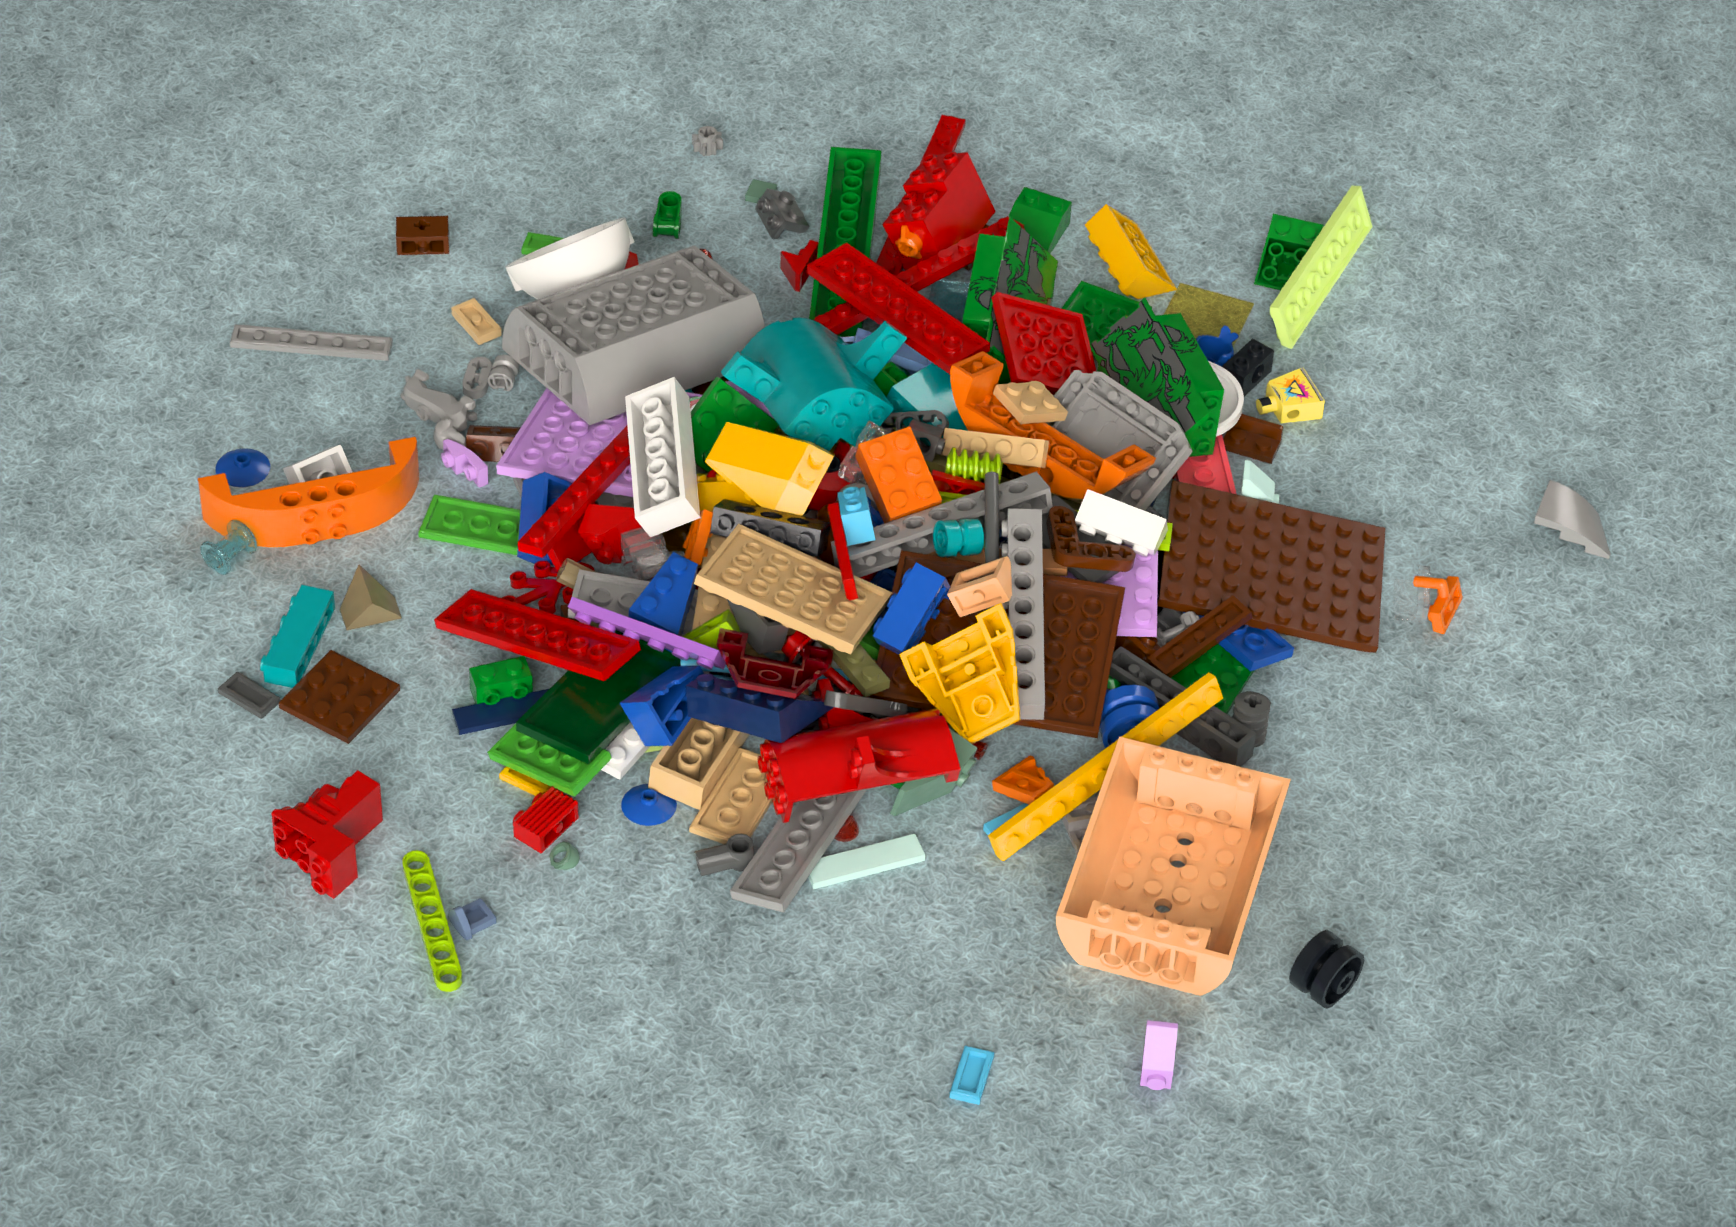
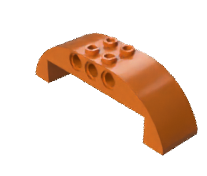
M984 351L951 366L950 380L954 401L968 431L1049 441L1046 468L1003 464L1009 470L1018 472L1022 476L1037 472L1048 484L1051 493L1075 499H1083L1087 489L1104 494L1141 475L1155 462L1156 457L1135 444L1103 459L1045 422L1020 424L993 394L1004 364Z
M416 437L388 442L389 466L232 496L225 473L198 478L203 520L225 537L244 544L261 547L311 545L321 540L341 539L347 535L377 527L399 513L411 500L418 486L419 465Z

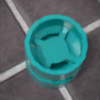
M976 518L960 519L958 522L956 520L937 521L933 529V544L937 555L940 557L957 556L958 552L963 556L979 555L984 545V532L981 522Z

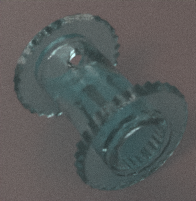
M232 520L228 523V535L216 544L209 541L201 544L200 551L205 563L221 575H226L230 572V561L242 550L247 553H254L257 549V541L252 531L245 524L237 520Z

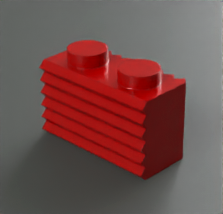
M553 786L544 793H538L534 797L532 804L525 811L520 810L513 819L514 837L542 854L579 818L578 802L573 800L572 797H568L567 794L564 795L563 792H560Z

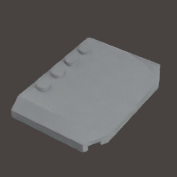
M1074 370L1054 395L1068 411L1065 421L1045 422L1103 459L1133 444L1156 457L1154 464L1147 471L1102 494L1146 511L1193 452L1182 427L1176 421L1103 372L1094 371L1091 374Z

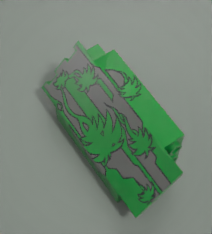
M1010 216L1006 237L979 234L963 315V324L990 342V351L987 354L1004 364L998 384H1008L1011 380L991 298L997 292L1052 306L1058 261Z
M1144 297L1137 303L1138 308L1129 316L1124 314L1108 328L1110 330L1109 333L1100 340L1095 339L1090 343L1091 352L1098 363L1097 371L1103 372L1176 421L1182 427L1193 451L1189 457L1212 455L1224 388L1181 313L1155 316Z

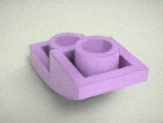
M450 439L443 440L441 458L445 467H451L456 475L464 472L466 478L469 481L473 480L479 488L488 485V466L465 446Z

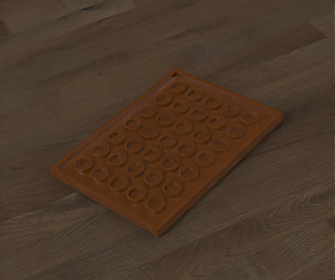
M1172 480L1166 517L1167 523H1173L1169 551H1163L1157 606L1182 612L1193 611L1196 615L1205 616L1234 595L1252 612V619L1245 623L1249 627L1263 630L1271 629L1276 633L1352 650L1376 653L1379 643L1385 544L1384 527Z
M901 550L892 595L894 593L898 594L903 585L902 578L909 568L912 569L916 562L945 577L950 586L956 573L982 565V563ZM1043 574L1044 720L1021 719L1014 723L1015 725L1098 738L1125 587ZM943 598L936 608L940 611L936 619L930 618L924 628L926 633L918 644L925 641L930 645H934L978 623L975 616L986 611V609L959 617L952 602ZM1019 636V638H1021V639H1026V638H1028V637H1025V636ZM880 645L876 664L890 679V686L888 689L869 697L907 704L908 707L926 710L937 709L928 701L921 690L911 682L900 655ZM1019 661V663L1023 664L1028 663L1027 661ZM1024 685L1019 686L1020 688H1023V689L1029 688L1028 686H1024Z

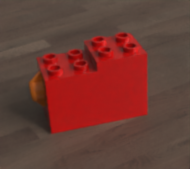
M950 152L944 155L930 154L922 159L921 164L903 184L906 195L902 197L897 207L889 213L888 218L882 225L895 251H898L899 259L906 271L917 265L920 261L926 260L938 254L939 251L947 249L960 240L977 233L996 211L968 152Z

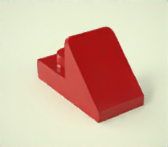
M809 240L806 247L800 249L798 255L781 251L780 269L795 291L800 292L810 276L807 274V265L817 260L819 242Z

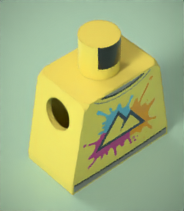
M1299 368L1270 380L1267 383L1266 396L1256 400V407L1260 415L1274 412L1280 423L1322 418L1325 400L1305 369Z

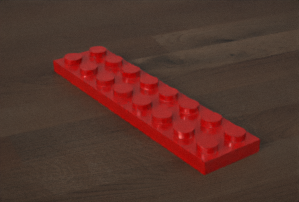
M847 242L807 265V274L879 325L886 321L904 333L907 337L904 343L949 375L953 364L982 351L985 353L990 351V342Z
M470 589L434 619L437 629L601 681L611 677L613 673L641 650L639 640Z

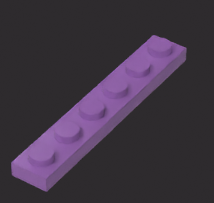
M572 597L569 602L568 608L576 614L574 618L584 624L598 623V627L613 633L617 630L624 633L623 636L648 642L647 645L657 651L663 652L665 648L671 650L672 655L679 659L687 661L689 657L697 660L696 663L709 670H712L713 666L724 670L726 666L720 651L575 597Z

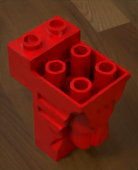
M359 770L350 777L348 776L340 789L330 784H324L309 796L306 803L299 802L293 808L287 806L271 812L276 852L283 859L290 858L295 861L305 873H311V884L317 893L321 895L327 894L335 899L358 878L355 845L383 821L380 784Z

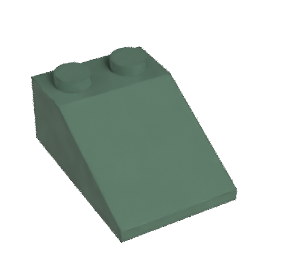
M950 729L961 768L958 780L946 783L944 775L906 781L899 790L890 814L897 816L949 794L957 785L962 788L971 775L969 772L976 763L973 757L977 747Z

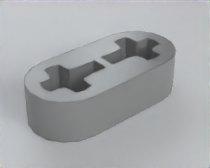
M476 357L469 361L462 384L465 396L471 399H479L487 393L489 386L487 379L492 370V363L488 358ZM482 367L481 372L477 373L476 370ZM474 383H478V386H476L475 389H472Z

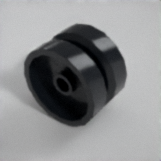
M1321 931L1304 946L1297 956L1290 971V984L1303 993L1310 992L1312 1000L1328 1009L1351 990L1362 971L1365 961L1364 955L1350 945L1343 946V940L1331 931Z

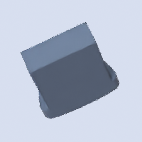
M481 898L463 907L457 906L449 910L448 913L453 927L466 940L471 939L472 935L497 923L496 916Z

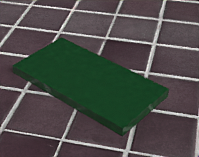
M617 630L615 631L616 634H620V635H623V634H624V633L619 632V631H617ZM640 639L641 650L605 681L568 670L516 722V731L589 765L630 723L620 702L671 667L680 666L681 659L672 655V652L666 649L663 652L657 651L647 645L648 642Z

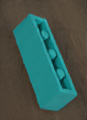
M301 585L297 595L292 596L287 615L284 614L281 618L280 630L277 635H273L270 642V650L261 659L260 670L264 673V682L293 688L302 679L334 613V591Z

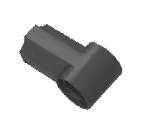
M742 833L735 834L728 839L726 844L694 851L700 875L705 876L729 869L740 872L744 871L754 856L753 840L751 837Z

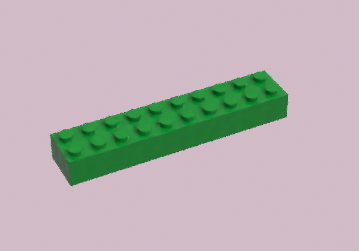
M831 147L817 259L846 242L871 259L882 150ZM814 279L809 319L814 320L815 317L823 315L847 301ZM864 321L839 333L838 336H855L858 328L863 329Z

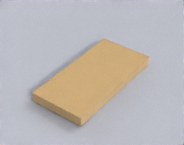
M743 748L738 749L691 823L689 832L722 844H726L728 839L735 834L742 833L750 837L753 835L772 803V799L767 800L764 783L767 782L765 773H760L757 758L761 756L760 754Z

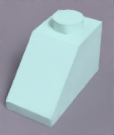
M1245 460L1240 495L1279 504V494H1274L1275 482L1253 462Z

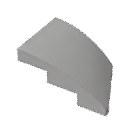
M1549 480L1534 523L1561 531L1559 539L1586 546V553L1609 559L1611 554L1597 511L1585 498L1574 490Z

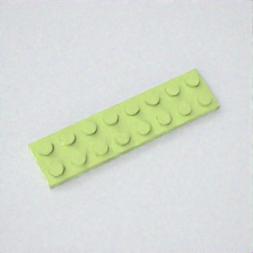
M1361 186L1350 187L1270 306V316L1274 320L1276 335L1282 346L1290 349L1293 348L1373 227Z

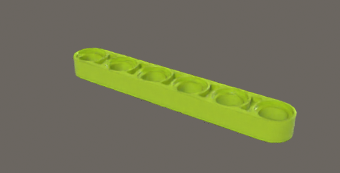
M419 850L410 851L402 859L403 872L433 978L438 989L452 992L457 990L462 984V971L433 870L426 853ZM414 861L422 862L424 864V866L419 869H412L408 867V865ZM424 883L430 886L426 891H417L415 889V886ZM426 906H433L437 909L431 914H425L421 911ZM434 928L443 931L440 936L436 937L427 934L429 930ZM439 951H445L450 956L446 959H437L434 957V954ZM446 974H452L457 977L453 982L448 983L440 979Z

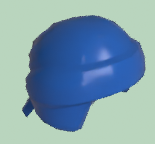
M1224 325L1221 328L1219 337L1200 335L1196 338V341L1207 360L1222 367L1234 356L1232 342L1239 338V335L1235 332L1230 333L1229 327Z

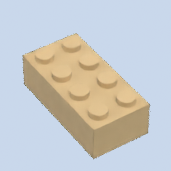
M691 718L672 746H663L651 764L648 788L700 810L738 749L743 746L750 734Z

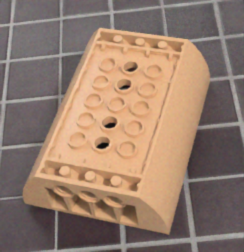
M1119 737L1056 914L1058 934L1073 959L1080 965L1199 996L1217 988L1227 978L1232 968L1291 779ZM1188 839L1192 844L1182 845L1178 840ZM1173 861H1181L1185 864V866L1178 868L1172 866L1170 863ZM1158 906H1166L1170 909V911L1162 913L1157 911L1155 908Z

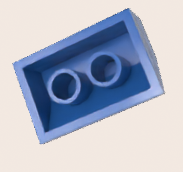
M547 472L523 480L518 541L572 483ZM517 551V557L533 564L538 561H548L550 565H553L548 554L541 558Z

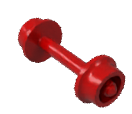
M799 631L787 636V642L781 651L789 658L788 663H795L801 656L803 657L805 645H811L814 639ZM830 667L823 674L844 693L863 696L854 684L852 685L834 668Z

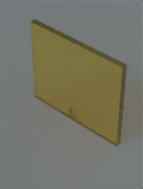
M1180 283L1164 315L1181 313L1195 339L1200 335L1219 337L1221 328L1224 325L1229 327L1230 333L1235 332L1240 335L1254 303ZM1236 339L1234 342H1232V346H1233V347H1234V345H1235L1237 339Z

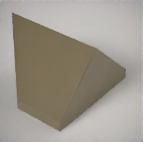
M358 565L340 607V613L346 630L402 619L395 597L362 566Z

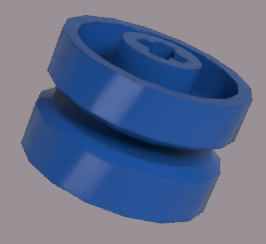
M1125 685L1106 693L1100 723V733L1105 748L1160 709L1158 700L1152 690L1139 685Z

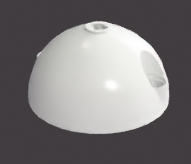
M619 218L549 244L509 263L505 268L515 292L523 290L539 300L624 270L630 244L635 241L626 219Z

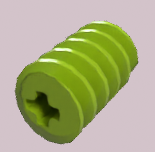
M952 447L947 456L945 473L952 474V476H962L964 479H971L973 477L974 481L981 482L982 479L985 481V474L987 472H996L999 475L1000 484L1003 462H1001L999 453H996L993 460H990L989 452H985L982 459H979L977 450H974L971 457H968L967 449H963L960 456H957L956 448Z

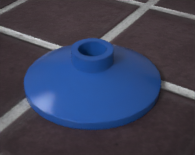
M248 448L232 450L224 454L216 464V474L225 473L228 485L233 487L256 485L263 481L270 472L269 459L260 451Z
M642 784L633 787L624 795L621 808L624 815L630 821L639 825L654 826L666 822L674 815L677 802L675 799L649 789L648 784Z

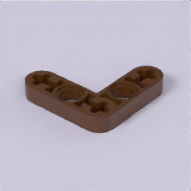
M1054 506L1049 510L1046 524L1052 556L1057 564L1065 567L1127 572L1133 568L1136 557L1134 550L1123 545L1079 541L1073 512L1063 506Z

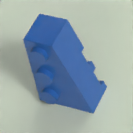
M673 552L630 607L628 617L682 636L696 589L694 582L697 576L698 564Z
M917 562L912 569L909 568L902 578L903 585L898 594L894 593L891 596L887 605L888 611L884 618L880 617L873 628V637L877 644L898 655L919 643L926 633L924 628L930 618L936 619L940 611L936 608L943 598L950 600L947 593L951 587L947 579Z
M700 665L671 667L620 702L621 707L645 746H672L691 719V717H688L686 685L695 680L699 675L704 674Z

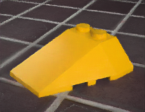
M726 422L705 463L730 485L732 483L736 484L745 492L744 497L749 502L754 500L763 508L803 516L835 454L810 441Z
M1002 603L976 615L978 623L934 645L924 641L899 654L911 682L921 690L933 706L940 710V713L944 715L946 721L953 729L971 744L1021 720L1014 631Z

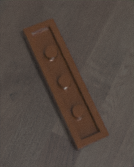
M1232 595L1147 657V663L1172 678L1252 619V612Z

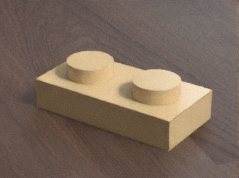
M475 298L451 307L452 316L478 345L502 336L501 327Z

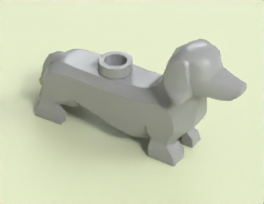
M419 369L415 371L412 377L406 376V384L400 397L405 400L409 408L416 411L417 416L421 420L427 421L429 419L437 423L433 433L437 447L443 449V440L446 439L466 447V439L460 432L467 428V421L477 420V413L469 412V410H473L476 407L475 400L464 395L457 401L450 394L427 388L422 381H427L429 375Z

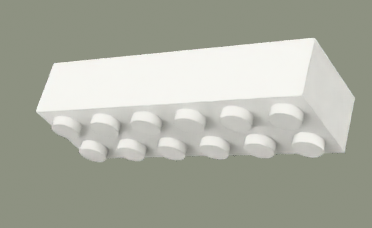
M672 377L625 396L635 519L650 537L701 518L689 396L676 378Z

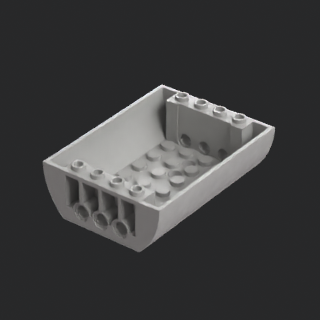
M693 245L516 307L511 311L506 320L502 338V349L585 422L592 425L625 413V396L672 377L676 378L684 390L712 381L716 376L719 378L723 377L721 370L737 351L741 352L748 342L760 330L765 328V323L755 293Z

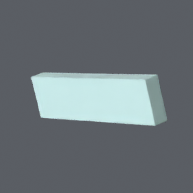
M911 834L821 857L808 878L813 889L925 861V853L916 834Z

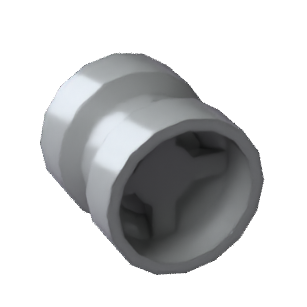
M509 355L497 356L487 379L489 386L497 390L498 388H504V391L512 390L515 377L520 369L519 363Z

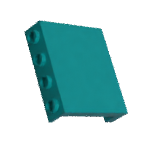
M934 363L893 385L886 397L895 408L892 413L937 410L948 418L950 429L968 431L954 401L950 375ZM934 417V422L926 424L937 427V425H942V422L937 417ZM913 418L905 419L903 424L908 427ZM919 438L927 446H931L927 438Z

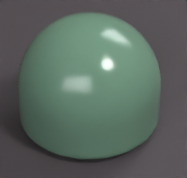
M565 841L557 844L549 855L551 865L559 870L571 869L580 860L578 850ZM566 851L565 857L560 862L554 861V857L558 853Z

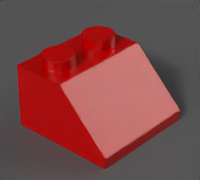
M588 504L578 533L597 561L607 565L627 562L655 544L658 539L657 536L650 537L635 519L634 508Z

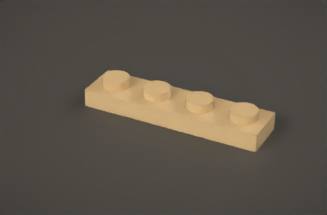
M950 428L944 429L943 439H946L941 454L943 456H948L952 447H955L957 456H960L963 449H967L968 457H971L974 450H977L979 459H982L985 452H989L990 460H993L996 453H999L1001 462L1006 464L1046 468L1048 440Z

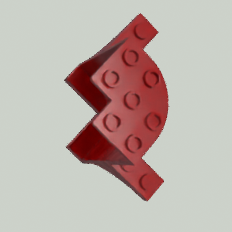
M829 678L817 680L816 690L812 691V697L825 700L826 690L834 691ZM834 707L819 717L820 730L795 734L783 743L766 739L763 744H760L761 756L757 758L760 773H765L767 782L764 783L767 800L772 799L776 815L781 814L783 823L790 821L794 802L938 775H944L946 783L958 780L961 768L950 729L944 715L939 716V709H930L875 720L862 716L853 710Z

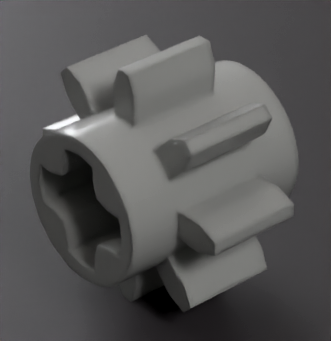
M711 126L699 128L698 134H692L694 152L699 151L703 156L716 155L717 149L723 150L721 132H717Z

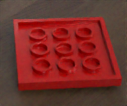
M997 292L991 298L1011 382L1026 383L1038 381L1043 383L1052 395H1055L1074 370L1091 374L1096 371L1082 314Z

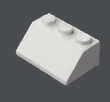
M1087 489L1075 519L1076 526L1080 527L1079 531L1090 536H1095V533L1103 535L1108 543L1129 545L1135 553L1142 556H1147L1148 553L1155 555L1168 531L1167 519Z

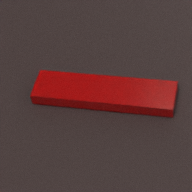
M838 502L828 504L827 508L846 598L850 601L858 599L841 513Z

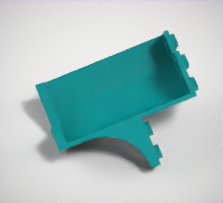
M796 317L790 321H776L760 330L741 352L737 351L721 370V373L725 378L763 402L783 432L790 437L810 441L828 451L841 437L855 448H858V444L868 441L895 409L873 379L902 346L907 337L894 326L884 321L873 333L863 340L846 345L841 337L822 324L811 319Z

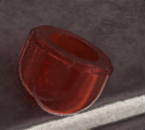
M850 815L834 839L848 842L858 836L859 826L854 817Z

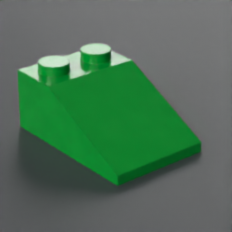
M1024 187L1014 202L1009 216L1023 224L1025 231L1051 254L1070 224L1072 202Z

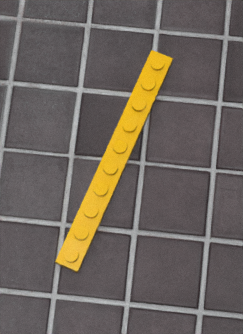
M1208 672L1122 737L1160 746L1223 699L1216 676ZM1118 740L991 832L988 837L995 855L1000 860L1005 861L1098 792L1102 787Z

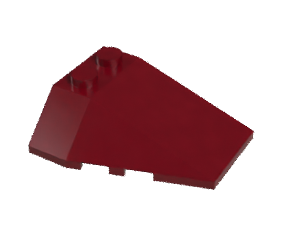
M720 628L717 647L738 688L796 699L831 667L834 650L805 645L802 664L788 663L745 654L749 633Z

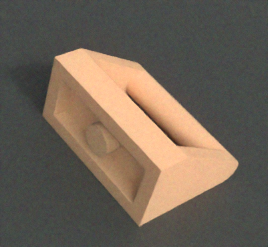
M1005 556L956 573L947 595L959 617L1010 601L1012 596V578L1009 557Z

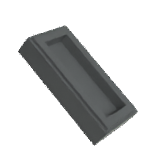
M239 672L233 674L218 688L220 695L260 719L273 710L280 701L279 696Z

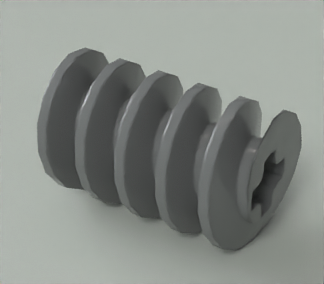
M1252 691L1242 692L1235 698L1232 718L1256 733L1254 747H1259L1266 741L1271 702L1265 695Z

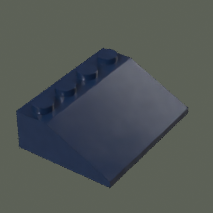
M702 674L686 685L688 717L778 743H783L834 708L824 705V700L804 694H800L795 699L738 688L732 676Z

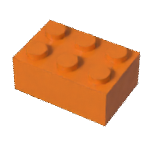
M911 427L858 444L855 457L884 524L941 504L942 498Z

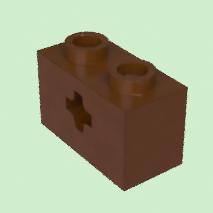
M448 216L396 217L397 255L449 254Z

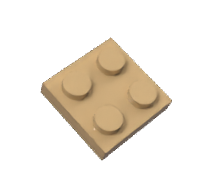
M1010 382L995 386L994 396L1020 424L1065 421L1068 411L1041 382Z

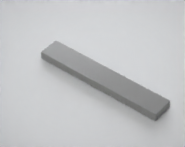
M235 324L230 347L388 361L393 340L390 337Z

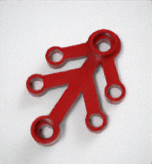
M538 561L534 564L535 576L538 578H527L526 573L522 571H517L510 575L512 588L536 589L519 597L507 595L502 597V599L526 605L546 596V598L538 602L539 610L551 614L556 612V602L562 588L566 585L557 582L556 579H540L548 576H557L556 568L551 567L548 561ZM579 562V564L595 571L593 566ZM566 587L562 591L563 601L566 604H569L574 590L570 587Z

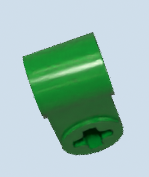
M667 191L659 196L653 220V237L667 235L679 239L682 200L678 193Z

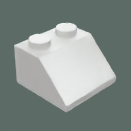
M341 445L330 447L283 468L289 484L353 473Z

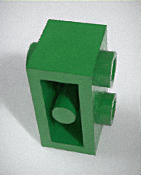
M525 656L469 668L470 691L475 704L485 703L487 705H494L502 698L513 697L520 699L533 692L532 674Z

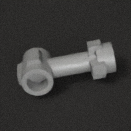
M1189 611L1180 616L1181 624L1165 631L1158 628L1157 637H1155L1158 640L1157 644L1160 647L1164 646L1168 641L1198 621L1200 617L1195 612Z

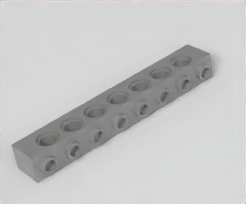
M1037 472L999 484V529H1001L1002 520H1007L1008 509H1042V514H1045L1053 507L1050 487ZM985 489L873 527L875 540L848 546L854 576L862 577L897 565L901 550L921 554L935 552L933 529L939 520H956L958 522L960 519L976 518L981 522L985 534ZM832 541L834 565L840 569L835 542Z
M1008 509L1007 520H1002L1001 526L1002 537H1007V544H1002V557H1009L1011 562L1012 596L1010 601L1002 604L1004 609H1008V618L1014 631L1021 719L1044 720L1042 509ZM1019 636H1025V637H1028V638H1026V639H1021V638H1019ZM1019 661H1027L1028 663L1023 664L1019 663ZM1024 685V686H1028L1029 688L1023 689V688H1020L1019 686Z

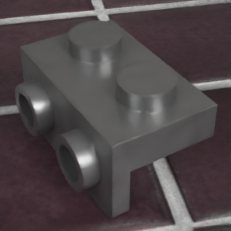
M767 188L755 206L772 239H778L784 229L805 233L810 227L804 217V213L798 207L795 197L787 191L780 192Z

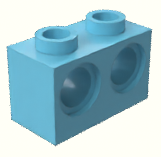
M848 487L843 492H838L840 513L847 545L850 546L875 540L865 487Z

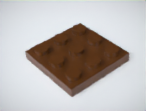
M330 650L279 701V709L349 744L400 691V684Z

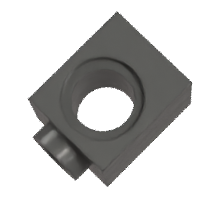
M912 419L908 427H911L924 459L933 462L936 455H941L946 442V439L942 438L944 429ZM919 438H927L931 446L922 445Z

